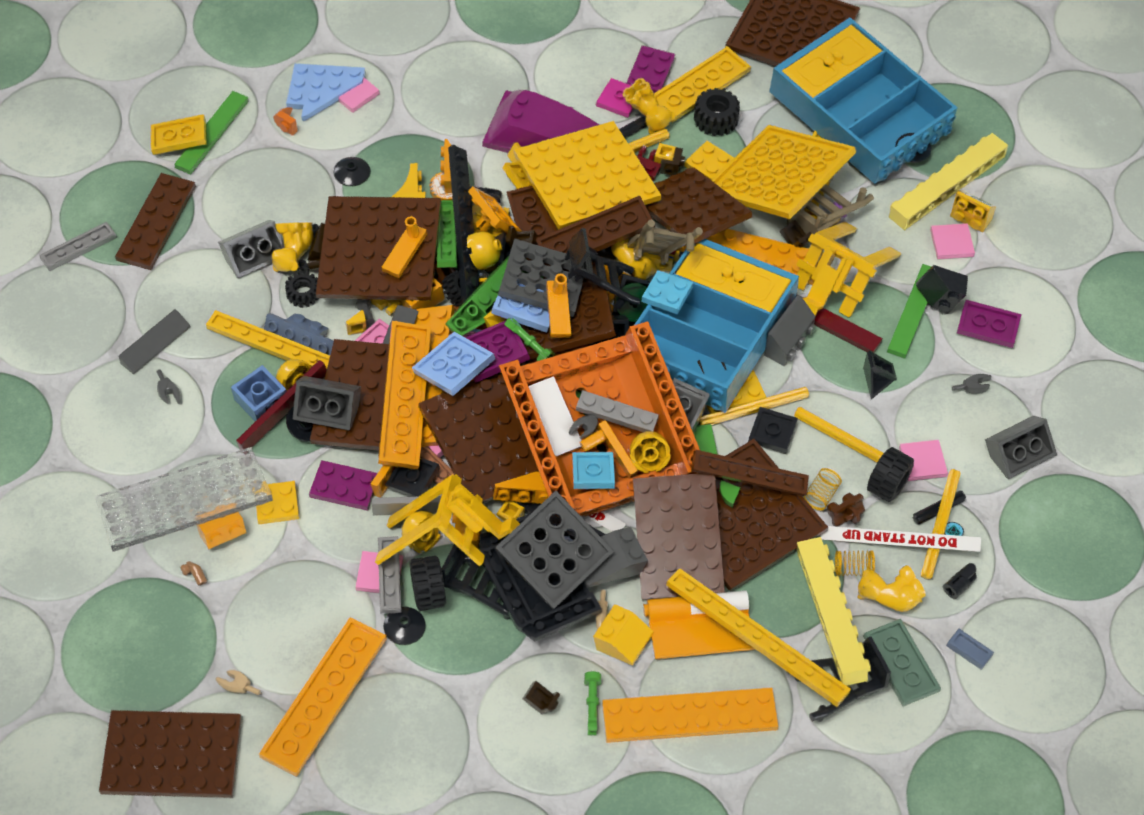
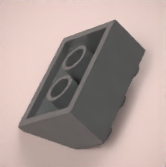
M267 220L218 242L225 260L237 278L271 264L273 251L284 248L281 235L276 230L275 221Z
M800 295L796 296L768 333L764 356L782 366H785L788 361L794 359L798 347H803L807 335H812L816 328V325H814L816 316Z
M303 376L296 381L293 420L351 430L360 403L361 386Z
M1031 416L985 439L990 458L1007 479L1057 455L1047 419L1037 416Z

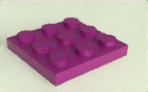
M507 320L466 337L492 352L495 356V360L473 378L475 383L501 372L499 368L501 364L518 360L521 364L530 359L519 335L505 326L504 323Z

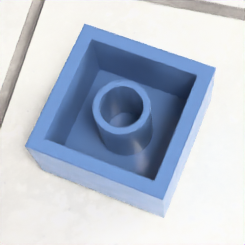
M263 365L231 387L234 400L254 421L260 418L287 391Z

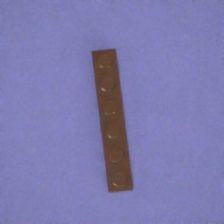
M701 450L693 451L691 467L693 472L714 475L795 495H807L809 475Z

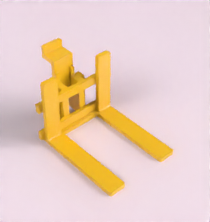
M842 222L818 231L815 235L813 233L810 235L808 241L812 244L804 260L800 258L796 266L800 267L797 273L799 276L798 288L804 290L810 278L815 280L808 296L803 298L815 316L818 310L823 309L832 291L845 293L846 296L839 312L847 317H851L858 302H862L865 296L863 291L870 277L873 278L877 272L875 268L899 258L902 253L887 247L865 257L857 254L835 241L857 230L853 225ZM835 256L841 259L837 270L831 267ZM853 266L858 269V272L851 286H848L844 282Z
M452 474L389 517L386 526L390 529L442 494L437 513L379 551L375 563L377 565L381 564L432 529L438 528L480 566L484 562L485 555L471 543L474 532L477 533L484 528L500 540L511 533L520 523L513 516L502 522L482 504L483 499L478 494L474 496L461 484L462 479L457 474ZM452 513L466 525L464 536L450 524Z

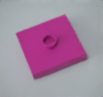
M611 78L596 101V106L629 118L634 108L623 97V91L632 85Z

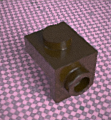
M676 147L672 161L661 160V174L671 176L679 173L680 167H684L685 156H682L683 148Z
M796 220L779 231L787 243L795 247L798 245L803 247L809 242L808 238L812 234L811 231L806 234Z
M509 226L508 233L506 234V243L511 249L514 239L535 244L537 233L535 230L517 232L514 226Z
M534 681L522 699L540 714H544L549 711L552 712L559 703L557 699L561 694L558 692L551 693L539 682Z

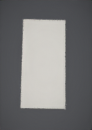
M551 377L528 386L555 457L581 447L579 442L582 440L578 431L576 430L571 435L569 434V429L574 422L555 378Z

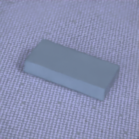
M961 629L955 632L946 645L981 670L994 654L992 650Z

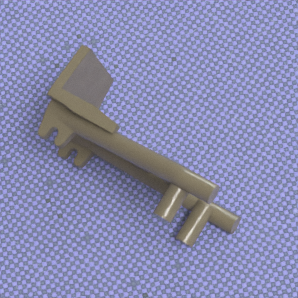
M825 184L820 190L844 208H838L817 192L791 219H787V225L796 220L806 234L811 231L815 235L818 231L836 225L841 220L840 217L866 206L874 200V196L872 194L866 196L867 189L861 187L856 202L852 204ZM814 199L827 210H829L831 213L827 214L825 211H823L821 208H819L817 205L811 202V200ZM805 207L818 216L817 220L804 211Z
M649 220L643 226L640 234L628 239V247L634 248V260L636 261L641 258L642 252L658 254L661 257V264L665 265L668 262L669 254L686 245V251L693 252L694 240L703 233V230L698 227L692 233H687V235L674 233L666 229L654 228L655 222Z

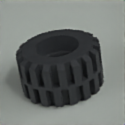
M710 88L707 89V92H701V95H698L695 101V125L699 126V130L705 131L704 133L707 135L723 136L724 133L729 134L730 130L733 131L735 126L738 125L740 102L737 100L736 95H732L731 91L727 92L723 88L722 90L718 88L711 90Z
M890 447L884 452L874 467L867 483V491L887 502L894 500L912 472L914 459L896 448Z
M434 555L411 559L410 573L418 610L424 611L445 607L446 594L439 558Z

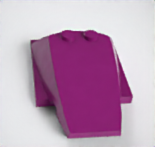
M505 90L482 141V147L509 153L514 143H519L521 147L599 124L574 110L573 107L566 106L536 92L528 90H515L512 92Z

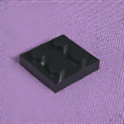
M760 407L748 442L755 439L762 447L787 453L798 418Z
M420 457L418 469L396 466L385 485L387 489L409 497H419L427 492L440 466L438 463Z

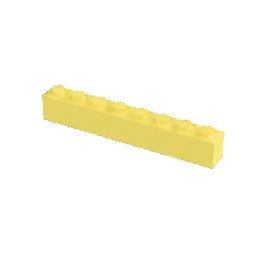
M993 133L987 137H982L976 145L970 146L962 155L959 154L950 164H945L939 172L933 173L928 180L920 182L914 190L908 191L899 201H894L890 206L889 218L905 231L957 193V191L1002 160L1006 155L1008 145Z
M821 537L797 542V555L841 682L848 686L868 681V672L871 671L868 659L863 657L864 648L862 642L857 640V627L851 624L852 614L850 609L845 607V604H847L844 592L840 593V580L838 576H834L835 567L833 560L828 559L829 549L827 544L823 545Z

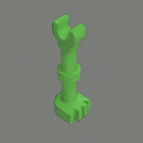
M508 318L504 323L505 326L525 341L524 344L527 347H531L539 354L537 361L554 357L555 353L551 349H544L536 342V338L533 335L530 336L514 318Z
M589 671L584 674V684L586 686L589 685L588 698H586V705H588V735H596L597 706L599 705L597 686L601 685V673Z

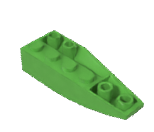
M509 256L445 323L452 332L463 336L485 323L483 317L492 311Z

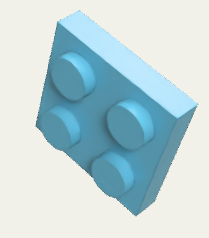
M657 270L642 296V302L678 314L693 288V282Z
M572 452L574 489H615L613 452Z

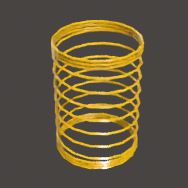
M822 468L816 476L817 480L814 479V481L820 483L818 478H821V482L834 487L829 488L834 492L830 497L831 500L839 485H841L842 479L835 471L829 468ZM820 472H832L839 478L840 483L832 484L829 480L823 478ZM812 490L813 492H807V494H811L812 497L816 496L822 500L824 504L819 505H825V507L820 508L809 503V505L813 509L819 511L826 509V502L829 503V501H825L823 499L825 498L824 496L821 497L820 495L816 494L814 492L815 490Z
M840 550L835 553V572L837 576H844L846 573V551H844L845 571L842 574V553ZM849 550V551H848V566H849V573H850V575H851V572H850V568H851V553H850V550ZM858 550V551H857V567H858V573H859V575H860V572H859V568H860V553H859V550ZM867 550L866 567L868 570H871L872 556V570L875 571L874 551L870 550L868 553ZM853 551V574H855V551ZM862 551V554H863L862 570L864 571V551Z

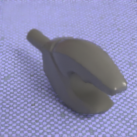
M161 369L157 370L156 372L160 378L157 383L159 397L165 403H168L166 395L172 393L176 402L180 404L181 395L177 385L169 378H165Z
M988 374L972 375L966 378L963 384L952 386V390L965 389V392L971 394L983 393L990 388V384H980L978 382L988 381L992 376Z
M592 414L580 417L572 424L569 434L571 435L579 427H582L585 432L580 436V439L587 438L596 431L599 423L597 419L599 418Z

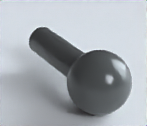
M358 299L356 302L357 308L360 311L364 310L367 324L372 325L374 319L370 311L371 300Z

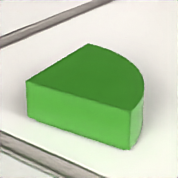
M721 480L719 491L727 505L733 507L740 487Z

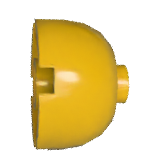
M484 231L468 235L467 248L471 247L472 254L469 255L478 270H485L494 266L498 262L500 250H502L500 240L496 239L489 232Z
M288 360L278 369L276 379L288 390L312 366L303 360Z
M646 431L633 439L630 444V457L638 470L644 473H649V471L657 472L663 469L669 462L670 448L668 442L661 434L654 431Z
M428 511L412 513L403 523L402 536L434 514ZM432 529L408 546L417 553H421L420 551L422 550L425 552L429 551L440 539L439 529Z

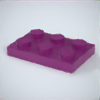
M642 45L626 83L633 85L635 80L643 78L650 84L653 93H656L665 85L675 60V54Z
M965 300L957 334L1013 348L1022 314Z
M321 460L309 492V497L368 511L374 495L370 483L377 473Z

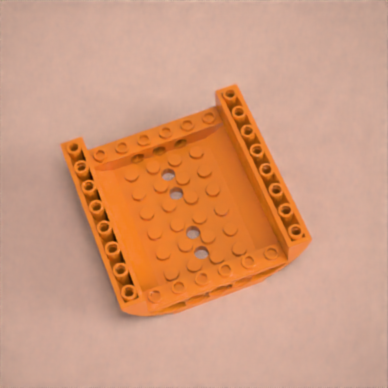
M648 321L630 326L625 336L523 366H520L518 360L499 365L548 497L557 491L581 517L633 502V478L698 474V472L691 471L693 451L700 449ZM554 377L573 422L585 416L582 412L576 411V405L579 400L575 394L577 390L587 391L658 414L659 418L654 432L661 434L668 442L670 448L669 462L660 471L644 473L638 470L636 476L628 478L613 454L615 489H574L572 452H584L582 447H578L555 457L528 386ZM600 418L597 419L599 423H601L602 421H604L603 419H600ZM606 420L631 459L630 444L637 435L643 432ZM579 427L577 430L580 436L585 432L582 427ZM605 441L600 443L607 448V452H612ZM595 446L594 448L590 449V450L587 451V452H599V451L597 450V446Z

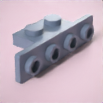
M272 313L267 314L264 330L330 356L334 341L324 337L327 335L328 328L320 322L311 321L305 318L304 315L296 313L287 319Z

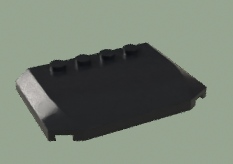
M531 513L516 520L521 524ZM550 516L549 521L553 526H555V522ZM537 529L534 532L536 539H545L546 534L544 530ZM491 532L480 534V551L485 555L483 566L516 629L533 641H538L601 613L602 608L593 592L586 588L583 581L561 603L552 609L495 549L508 535L499 540ZM522 543L519 546V551L526 555L530 553L531 548L528 544ZM552 544L549 546V552L556 556L560 553V548L558 545ZM540 558L535 559L534 567L542 570L545 567V562ZM567 559L564 561L563 566L566 570L572 571L575 564L572 560ZM550 574L548 577L550 584H559L560 579L558 575Z

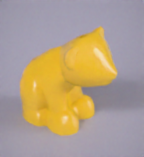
M645 79L635 80L632 86L623 91V97L627 103L646 116L645 122L649 134L666 128L675 119L676 114L674 111L669 110L665 106L658 105L650 84Z
M312 222L275 224L276 230L283 236L284 248L273 251L271 258L273 270L275 272L296 271L298 269L297 261L309 250L314 240Z
M628 239L610 246L611 252L620 262L634 267L631 276L646 280L657 272L656 264L650 258L641 255L638 261L634 260V248L628 247Z
M908 565L903 566L899 570V575L895 577V582L891 584H886L878 573L868 569L863 571L858 584V599L876 600L882 605L899 612L913 609L922 602L921 598L925 597L922 584Z

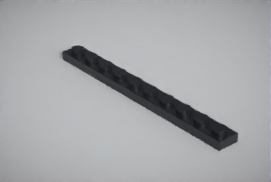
M451 145L448 147L461 301L463 304L479 287L478 269L473 264L469 255L472 254L471 247L467 248L468 235L474 234L471 195L468 192L470 190L467 151L456 145Z

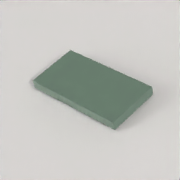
M901 619L863 634L865 640L872 636L891 671L889 683L902 706L941 691L939 683Z

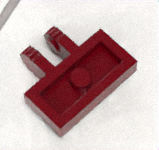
M643 145L636 156L651 180L655 181L661 166L660 163L654 161L657 150L653 149L649 158L646 159L644 155L647 152V146Z

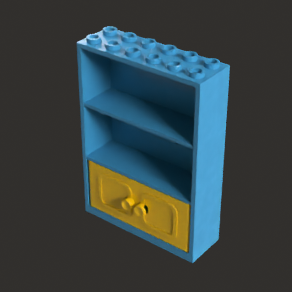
M848 18L774 67L769 89L772 95L812 130L816 131L820 137L854 146L856 153L848 161L874 184L880 180H885L890 173L898 171L904 163L910 162L916 155V152L923 153L929 143L934 145L942 136H947L952 131V124L956 118L955 114L958 108L852 18ZM906 133H915L912 136H906L902 138L898 142V146L895 147L896 141L901 135Z
M704 239L694 244L693 252L685 250L669 273L693 282V288L679 313L675 314L648 304L634 325L649 322L672 381L676 378L709 393L710 397L706 405L726 413L764 353L768 333L796 298L799 276ZM698 360H700L704 374L697 362ZM721 362H724V363H725V366H726V369H727V370L724 369V367H723V365H722Z

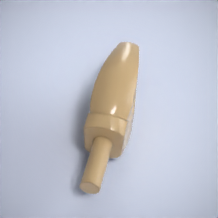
M601 590L600 600L598 601L602 611L596 614V628L600 627L607 616L608 602L605 601L606 590Z
M236 670L226 671L230 677L234 678L232 682L216 677V682L229 692L246 693L248 690L256 695L261 693V690L250 686V680L242 672Z

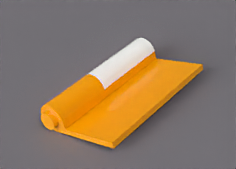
M747 591L716 593L749 617ZM683 597L649 599L647 604H643L644 617L648 616L650 629L654 633L651 638L655 659L755 650V648Z

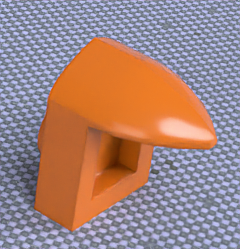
M286 107L276 113L273 119L283 132L293 136L298 132L296 119L290 116L293 108Z

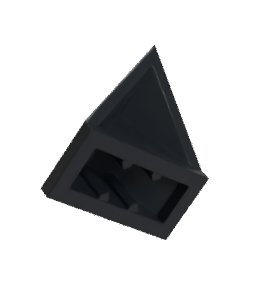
M872 351L867 352L863 370L872 400L887 386L897 380L893 363Z

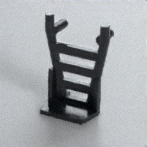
M582 227L570 240V247L565 255V260L570 259L571 261L568 278L571 279L575 276L574 279L577 282L584 277L616 295L619 299L614 305L618 309H621L626 301L638 306L640 299L630 295L628 292L622 291L618 279L623 272L632 274L634 267L598 256L597 251L589 247L586 229ZM591 262H595L597 275L593 273ZM604 265L608 266L611 284L607 282Z
M454 544L441 568L444 587L475 598L502 614L504 619L509 620L510 616L504 604L498 603L500 597L495 587L490 597L484 594L491 580L486 570L476 589L470 586L480 566ZM468 563L469 568L463 580L457 579L456 577L462 565Z
M872 636L862 643L864 648L863 657L868 659L871 671L868 673L871 680L856 683L858 688L852 690L851 686L848 685L847 687L851 689L850 693L840 705L836 707L831 703L827 707L825 705L819 706L818 711L809 714L812 722L816 720L822 721L825 717H828L855 699L876 693L888 687L891 671ZM833 658L811 660L823 670V667H830L835 678L841 682Z

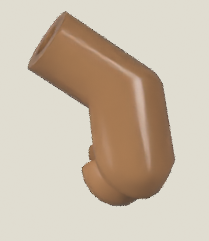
M188 561L186 564L181 565L180 569L183 575L191 573L198 586L207 582L198 564Z

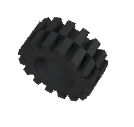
M455 270L442 280V288L445 289L443 293L448 295L446 297L447 300L451 299L450 303H455V306L458 307L462 305L459 270Z
M299 271V275L295 272L293 277L290 275L285 282L286 297L290 303H293V306L297 307L299 304V307L303 308V305L306 304V307H310L309 303L314 305L315 300H319L316 297L318 278H315L313 273L310 275L307 271L305 274H303V271ZM301 286L310 288L307 292L303 293L296 291Z

